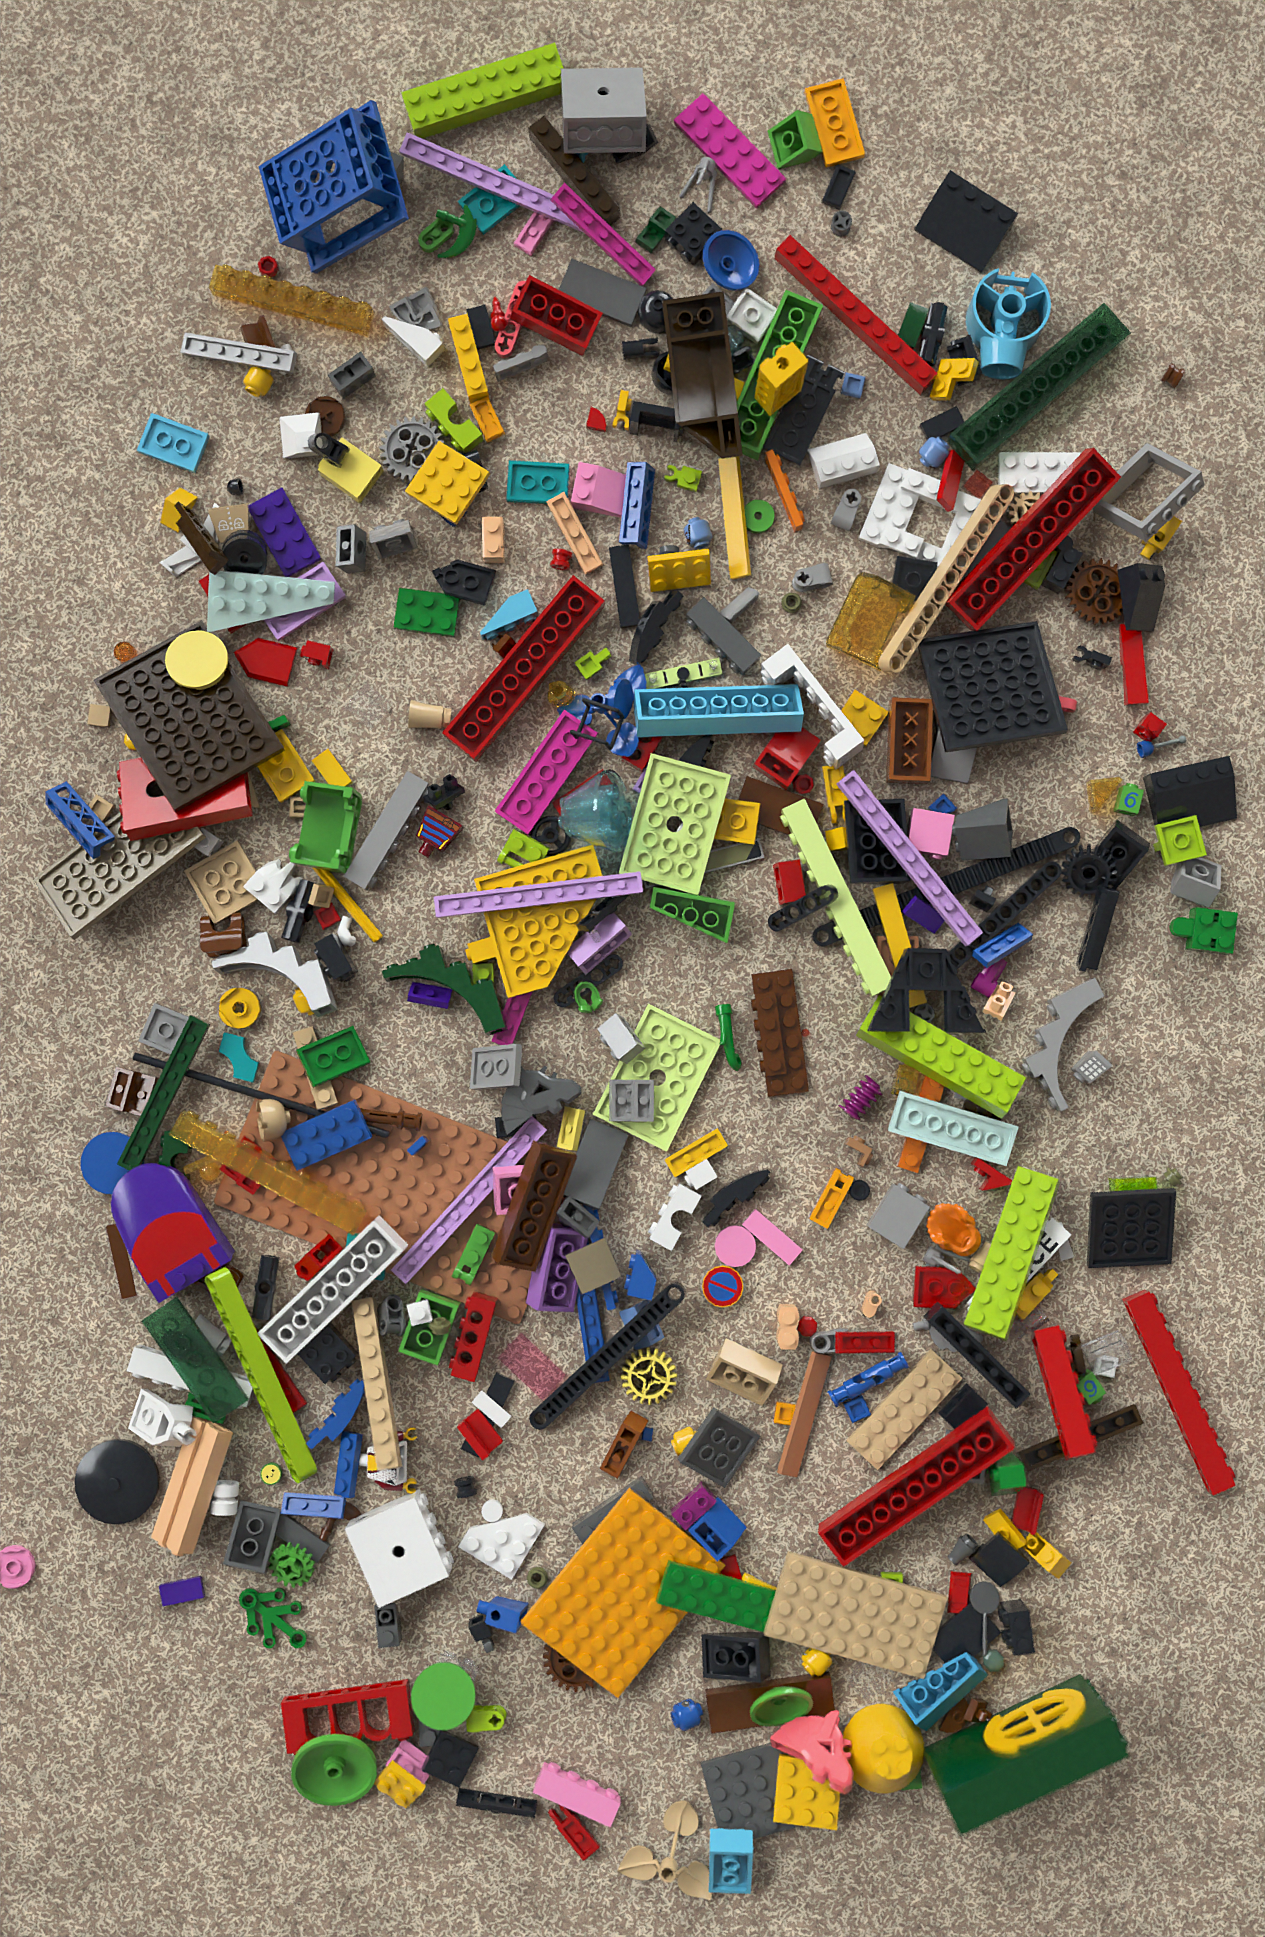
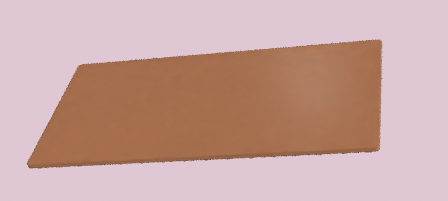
M274 1051L258 1090L317 1108L300 1059L280 1051ZM340 1076L331 1080L338 1104L322 1109L323 1111H330L355 1099L359 1108L393 1113H398L401 1110L409 1114L422 1113L420 1131L404 1127L399 1129L396 1125L366 1122L368 1125L390 1131L388 1139L372 1135L371 1139L297 1171L281 1136L270 1141H263L261 1139L257 1123L260 1112H256V1102L260 1099L255 1098L237 1144L245 1135L273 1156L278 1163L254 1195L236 1184L235 1180L224 1173L214 1198V1203L316 1245L330 1234L343 1248L339 1253L346 1248L347 1234L349 1232L360 1234L380 1215L408 1244L404 1251L386 1267L385 1272L394 1276L396 1275L391 1269L507 1143L505 1140ZM284 1107L285 1111L289 1110L290 1123H287L286 1130L314 1118V1116ZM425 1135L429 1142L416 1155L411 1156L407 1149L421 1136ZM529 1150L515 1166L525 1164ZM493 1190L409 1282L462 1303H466L467 1297H471L474 1291L497 1297L494 1315L519 1324L528 1305L526 1300L532 1271L499 1265L491 1257L506 1214H496ZM562 1197L559 1208L566 1199V1197ZM556 1214L553 1223L560 1224V1220ZM478 1223L496 1233L471 1285H468L460 1278H453L452 1274ZM464 1265L462 1270L470 1273L471 1268Z

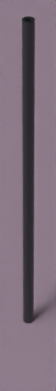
M136 1052L133 1055L134 1061L164 1069L167 1063ZM188 1069L185 1075L186 1077L256 1099H273L279 1101L285 1108L314 1117L326 1112ZM368 1125L372 1135L388 1139L390 1131Z

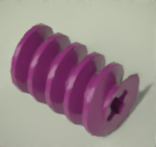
M865 1075L867 1082L859 1081L862 1088L855 1086L854 1091L856 1094L851 1092L848 1094L851 1100H842L845 1107L838 1105L851 1118L859 1121L861 1119L858 1113L866 1114L863 1107L871 1108L872 1106L869 1101L877 1102L875 1094L883 1095L880 1090L881 1087L867 1075Z

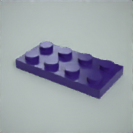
M282 487L249 505V512L285 577H290L321 560L317 549Z

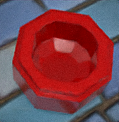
M269 255L260 259L258 268L261 275L266 278L276 276L279 271L276 259Z
M807 774L797 775L793 780V789L799 794L810 793L814 787L813 778Z
M803 1316L799 1319L797 1330L803 1336L811 1337L817 1332V1322L812 1316Z

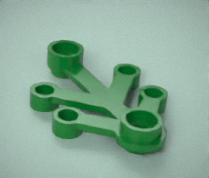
M247 1588L239 1596V1603L247 1612L248 1626L246 1630L249 1635L254 1636L260 1630V1624L256 1622L255 1610L262 1615L263 1645L268 1649L273 1648L277 1641L273 1635L272 1623L290 1637L289 1642L292 1647L301 1648L307 1641V1634L304 1630L294 1629L278 1616L290 1613L292 1615L299 1614L302 1610L301 1602L293 1601L292 1604L267 1607L262 1603L270 1600L276 1602L283 1601L286 1596V1591L283 1588H277L275 1591L258 1593L253 1588ZM276 1592H281L283 1597H276ZM248 1595L253 1597L252 1602L247 1601L246 1597ZM292 1605H298L299 1610L294 1611ZM255 1625L257 1631H251L250 1626ZM300 1634L303 1640L298 1641L295 1636ZM271 1638L273 1640V1644L269 1645L266 1642V1639Z

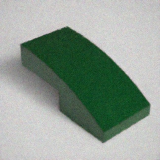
M659 206L649 218L646 227L636 237L635 243L652 254L665 237V230L676 220V216Z
M912 302L908 306L898 336L908 346L915 348L929 309Z

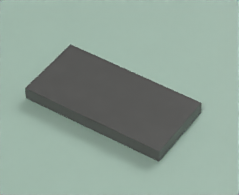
M572 258L559 287L560 291L603 312L602 316L632 327L639 304L646 293V288Z
M590 1119L576 1153L578 1156L563 1197L570 1196L578 1203L599 1210L627 1140L628 1133Z

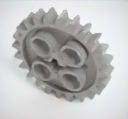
M415 416L409 422L407 417H404V423L397 419L398 426L395 427L390 424L391 432L385 430L384 433L387 438L380 439L384 444L379 446L380 451L384 452L380 454L381 459L384 460V467H388L387 471L389 474L394 472L395 479L401 475L402 482L409 478L411 483L421 466L414 465L416 460L422 459L425 462L438 441L445 444L444 440H441L442 434L437 433V426L431 428V421L424 424L422 417L419 422H416ZM417 433H419V436L415 441V436ZM405 434L411 435L407 441L401 440ZM429 440L430 444L428 446L422 447L420 445L422 441ZM415 443L416 450H413L410 455L409 449L412 450ZM399 453L405 454L401 460L395 459V456ZM410 459V465L407 467L406 464Z

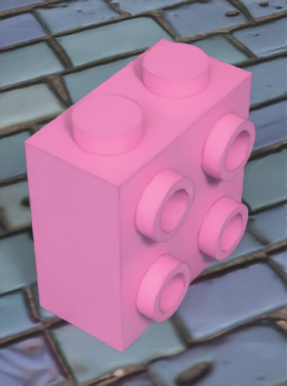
M913 808L910 813L907 837L921 855H930V859L942 860V857L948 856L955 815Z

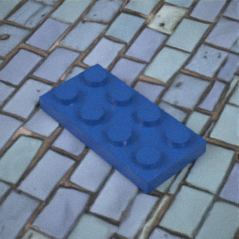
M355 1099L287 1129L281 1136L297 1171L373 1137Z

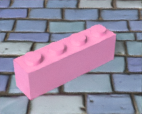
M553 1762L549 1764L543 1763L534 1784L533 1793L608 1827H611L621 1804V1796L618 1795L617 1791L611 1788H607V1790L601 1788L597 1782L590 1779L586 1781L573 1771L566 1772Z

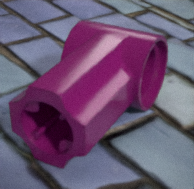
M1002 958L988 968L984 966L982 971L976 975L970 987L989 998L998 984L997 980L1008 962Z

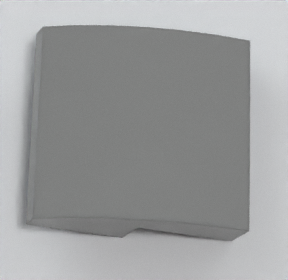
M609 1080V1121L654 1122V1080Z

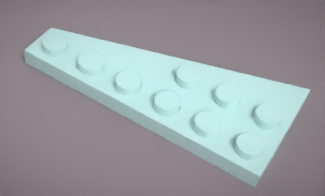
M219 571L214 575L209 572L207 632L333 604L335 582Z

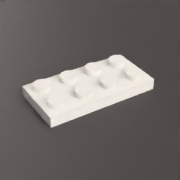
M999 452L998 485H1011L1014 489V494H1021L1022 492L1028 494L1029 491H1032V494L1040 492V495H1043L1081 453Z

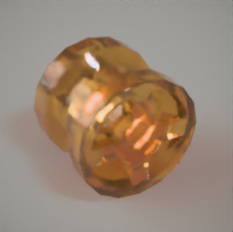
M120 642L114 648V656L121 663H125L138 656L136 648L128 642Z

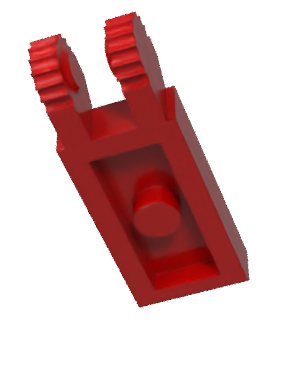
M559 1805L560 1809L567 1816L562 1821L558 1813L551 1808L548 1811L549 1816L583 1861L600 1848L598 1841L574 1812Z

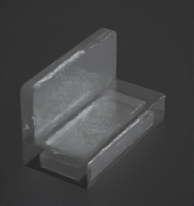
M1119 1330L1082 1345L1083 1354L1089 1361L1094 1375L1101 1374L1132 1360L1127 1341Z

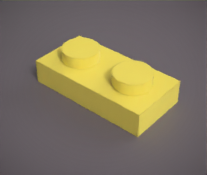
M564 1107L557 1147L572 1151L578 1150L585 1110Z

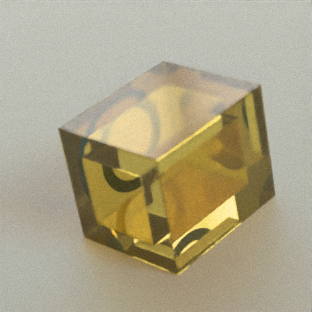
M899 1064L894 1074L890 1094L898 1096L899 1091L914 1095L919 1071L906 1064Z

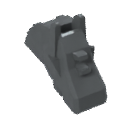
M521 1066L520 1086L508 1087L501 1101V1116L506 1134L508 1135L533 1114L549 1111L555 1115L563 1109L560 1101L569 1104L581 1095V1086L572 1079L556 1078V1072H553L551 1076H547L545 1070L548 1067L543 1066L539 1071L524 1070ZM539 1087L546 1089L545 1091L536 1093Z

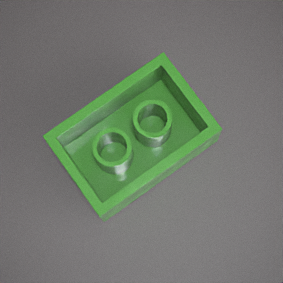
M421 1289L416 1302L428 1299L433 1320L411 1326L409 1319L398 1352L438 1366L461 1302ZM444 1317L451 1322V1327L448 1333L435 1335L430 1329V1323L435 1318Z

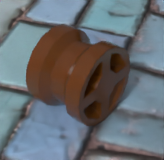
M1171 362L1160 381L1170 383L1171 387L1175 389L1186 370L1176 368L1175 364Z

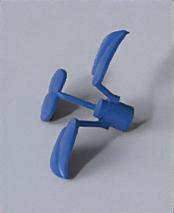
M641 665L633 666L617 677V679L624 678L630 681L633 688V699L635 689H646L647 687L646 677ZM595 693L591 698L587 695H577L559 707L557 711L561 715L566 710L581 721L586 709L582 699L586 698L607 705L608 694L604 696L601 693ZM590 704V710L584 724L590 725L593 720L592 713L597 711L600 714H605L615 728L618 724L611 718L609 710ZM630 722L622 724L614 747L610 750L613 754L630 757L634 754L639 745V737H637L636 727ZM616 729L610 731L607 735L606 741L609 744Z

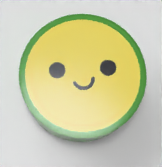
M274 1462L267 1463L260 1473L262 1481L268 1485L276 1484L282 1477L280 1465Z

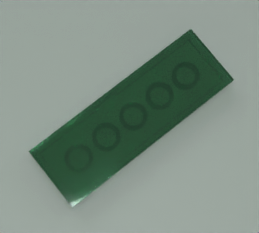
M177 1296L141 1320L213 1424L249 1400L246 1393Z

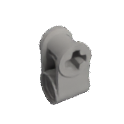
M856 489L845 491L830 524L850 531L861 501L859 491ZM850 497H853L852 504L848 503Z
M828 563L799 569L792 580V587L798 592L822 589L833 584ZM799 577H802V580H806L805 583L799 580Z
M840 1328L816 1332L809 1339L810 1346L818 1353L835 1352V1332H849V1329ZM819 1337L825 1339L822 1347L815 1346V1341Z

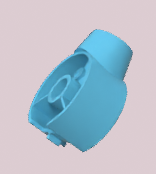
M998 268L983 277L977 285L967 309L966 328L968 335H971L972 342L980 349L982 374L989 378L1006 380L1019 377L1022 374L1027 351L1035 344L1049 318L1051 300L1046 285L1033 272L1030 278H1020L1014 276L1015 272H1012L1010 276L998 275ZM994 283L1010 285L1009 287H1004V293L1002 294L992 289ZM1014 286L1025 287L1023 293L1027 297L1024 298L1020 292L1016 291L1017 288H1014ZM976 302L992 313L990 325L994 330V334L980 321L976 310ZM1037 309L1039 328L1028 336L1015 339L1018 323L1022 315Z

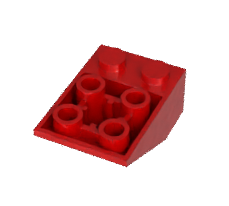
M803 727L800 732H776L755 761L753 768L787 790L821 740Z

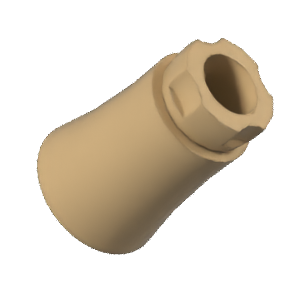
M411 700L408 728H446L451 721L452 709Z

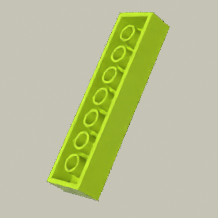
M551 43L403 91L401 94L414 135L424 139L560 95L561 69L564 68L556 44Z
M881 995L877 997L857 1032V1037L1001 1119L1008 1113L1026 1077L909 1012L910 1032L867 1031L882 999Z
M1020 1166L1017 1167L964 1322L967 1328L1007 1342L1060 1185L1059 1179Z

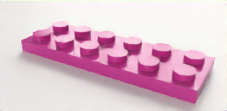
M704 93L674 119V124L706 157L716 162L717 169L756 209L786 182V178Z
M566 710L559 716L495 809L497 814L528 835L593 742L582 737L575 739L570 734V730H578L581 721ZM584 724L581 733L597 737L598 733Z

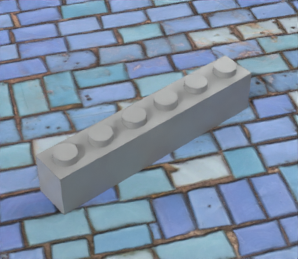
M409 771L405 773L346 871L345 878L367 891L375 886L378 881L377 874L380 870L383 871L389 862L387 860L391 852L394 853L399 846L398 839L401 835L404 836L410 827L408 824L412 817L415 818L419 813L420 807L418 806L423 796L428 794L427 787L430 786L428 782Z

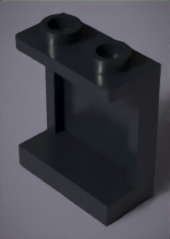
M637 401L633 402L630 417V434L638 435L640 424L674 430V442L678 443L679 436L683 437L684 429L676 424L674 408Z

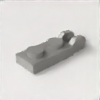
M544 344L536 345L529 352H521L514 358L501 360L496 365H493L497 381L534 368L543 362L545 363L548 360L547 347Z

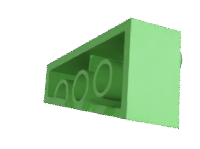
M653 887L650 903L651 909L728 943L735 906L734 901Z

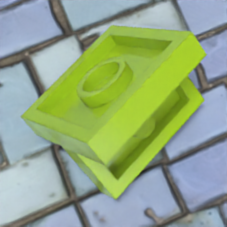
M1196 815L1154 826L1158 842L1153 844L1155 852L1161 851L1164 866L1207 855Z

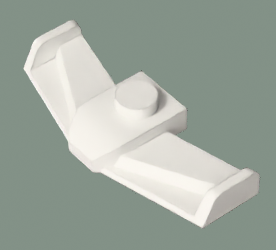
M214 503L213 508L219 507L216 503ZM208 515L203 525L215 542L218 543L217 534L210 515ZM184 535L180 540L186 546L160 562L175 577H178L202 561Z

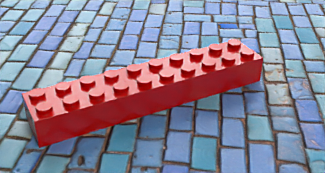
M1095 448L1085 449L957 585L945 605L970 630L978 631L1119 481L1121 476Z
M572 575L442 732L444 737L473 761L477 762L604 609L605 600Z
M987 1406L819 1523L818 1534L844 1567L1015 1449L1014 1440Z

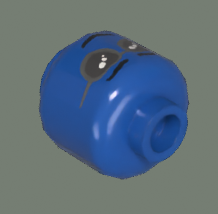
M686 1699L674 1704L670 1715L676 1729L680 1728L682 1731H687L700 1725V1716L703 1715V1711L699 1703L695 1704L692 1699Z

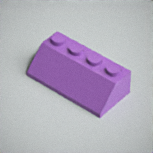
M553 1223L535 1272L532 1271L526 1304L537 1311L574 1312L578 1284L565 1255L585 1247L588 1238H584L571 1226Z

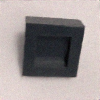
M986 885L982 891L977 890L971 897L969 904L988 912L996 901V898L991 896L993 888Z

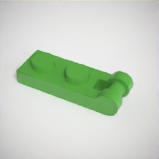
M478 1223L476 1224L452 1274L453 1278H460L466 1284L471 1285L496 1232ZM464 1265L471 1268L470 1273L462 1270Z

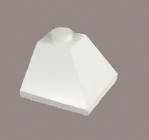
M320 413L280 417L283 458L317 456L318 454L309 448L308 439L313 434L322 433ZM318 437L316 443L317 446L321 448L323 446L322 439Z

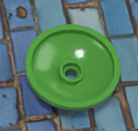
M775 1687L756 1699L750 1709L751 1719L756 1724L762 1726L784 1725L796 1717H804L813 1707L812 1697L809 1693L799 1688Z

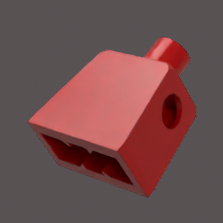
M330 1234L323 1238L294 1265L298 1277L309 1281L343 1249ZM319 1251L325 1253V1257L319 1259L317 1256Z

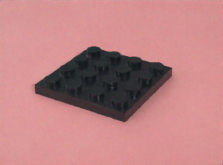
M1175 1188L1090 1192L1087 1246L1088 1268L1172 1264L1176 1207Z

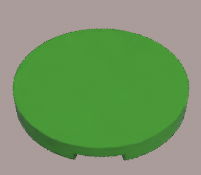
M438 1662L424 1669L416 1678L412 1688L411 1701L416 1716L423 1724L436 1730H448L462 1724L470 1715L475 1703V1687L469 1674L461 1666L451 1662Z

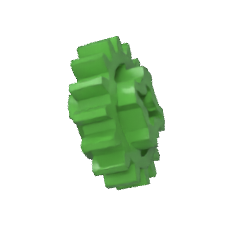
M291 1542L287 1546L281 1544L279 1549L275 1548L269 1559L270 1565L268 1568L273 1570L271 1576H277L276 1582L278 1583L284 1581L285 1587L288 1583H291L292 1588H295L297 1583L299 1586H303L304 1582L309 1581L315 1570L313 1568L315 1561L310 1560L312 1554L305 1553L306 1547L302 1550L299 1549L300 1545L298 1543L295 1547L292 1546Z

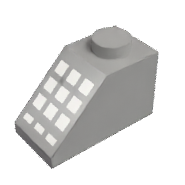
M1087 1051L1071 1070L1074 1072L1073 1076L1080 1083H1092L1107 1071L1112 1064L1098 1051Z

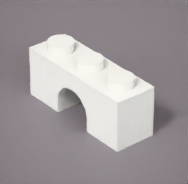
M681 1183L678 1186L673 1185L668 1194L671 1199L667 1205L663 1203L658 1212L661 1216L657 1223L653 1222L648 1231L651 1234L649 1238L670 1251H672L681 1235V1231L671 1224V1216L678 1210H684L692 1214L701 1198V1194Z

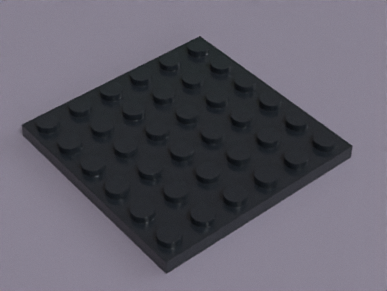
M1037 621L923 638L918 645L945 753L1067 733V724Z

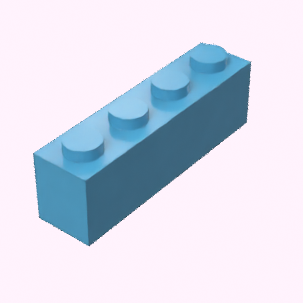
M966 1652L943 1664V1667L926 1673L924 1679L913 1680L904 1688H898L892 1692L915 1725L927 1731L985 1679L988 1674L977 1659Z

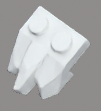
M279 859L268 862L258 869L243 886L274 914L281 909L288 899L290 900L295 895L300 879H303L299 876L296 878L292 876L297 864L290 862L281 868V861Z

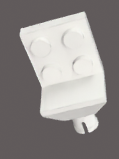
M141 1389L128 1429L154 1446L181 1447L182 1444L190 1445L195 1440L190 1434L196 1436V1431L190 1428L193 1407L170 1404L149 1389Z

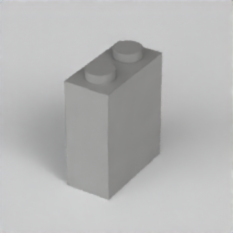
M892 1183L866 1226L904 1249L930 1206L925 1204L927 1200L922 1196L916 1194L914 1197L909 1194L908 1191L910 1189L903 1184L895 1185Z

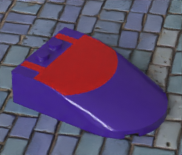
M157 1163L142 1164L128 1171L115 1186L111 1198L113 1219L134 1265L158 1303L231 1261L235 1252L234 1248L190 1181L179 1170Z

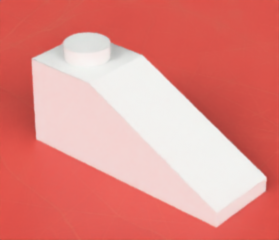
M384 316L382 318L384 327L427 367L444 351V341L436 332L433 334L426 328Z

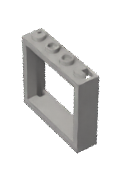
M1146 443L1117 471L1121 478L1092 509L1094 513L1147 542L1196 493L1200 492L1205 486L1201 471ZM1153 463L1186 479L1142 522L1111 505Z

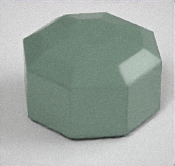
M988 1649L987 1655L983 1656V1664L990 1672H998L1004 1666V1657L996 1649Z

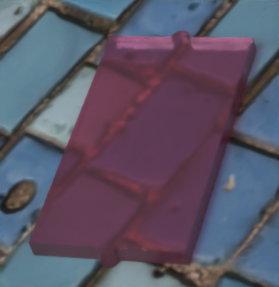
M522 1333L512 1343H508L507 1348L498 1357L505 1366L542 1400L552 1389H556L558 1382L566 1375Z

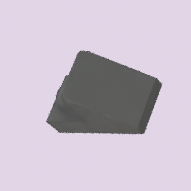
M570 1196L566 1197L556 1212L563 1226H571L584 1238H589L600 1222Z

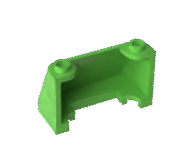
M305 781L304 786L300 790V798L306 804L299 844L296 843L289 850L290 862L345 874L352 862L362 806V795L351 787Z

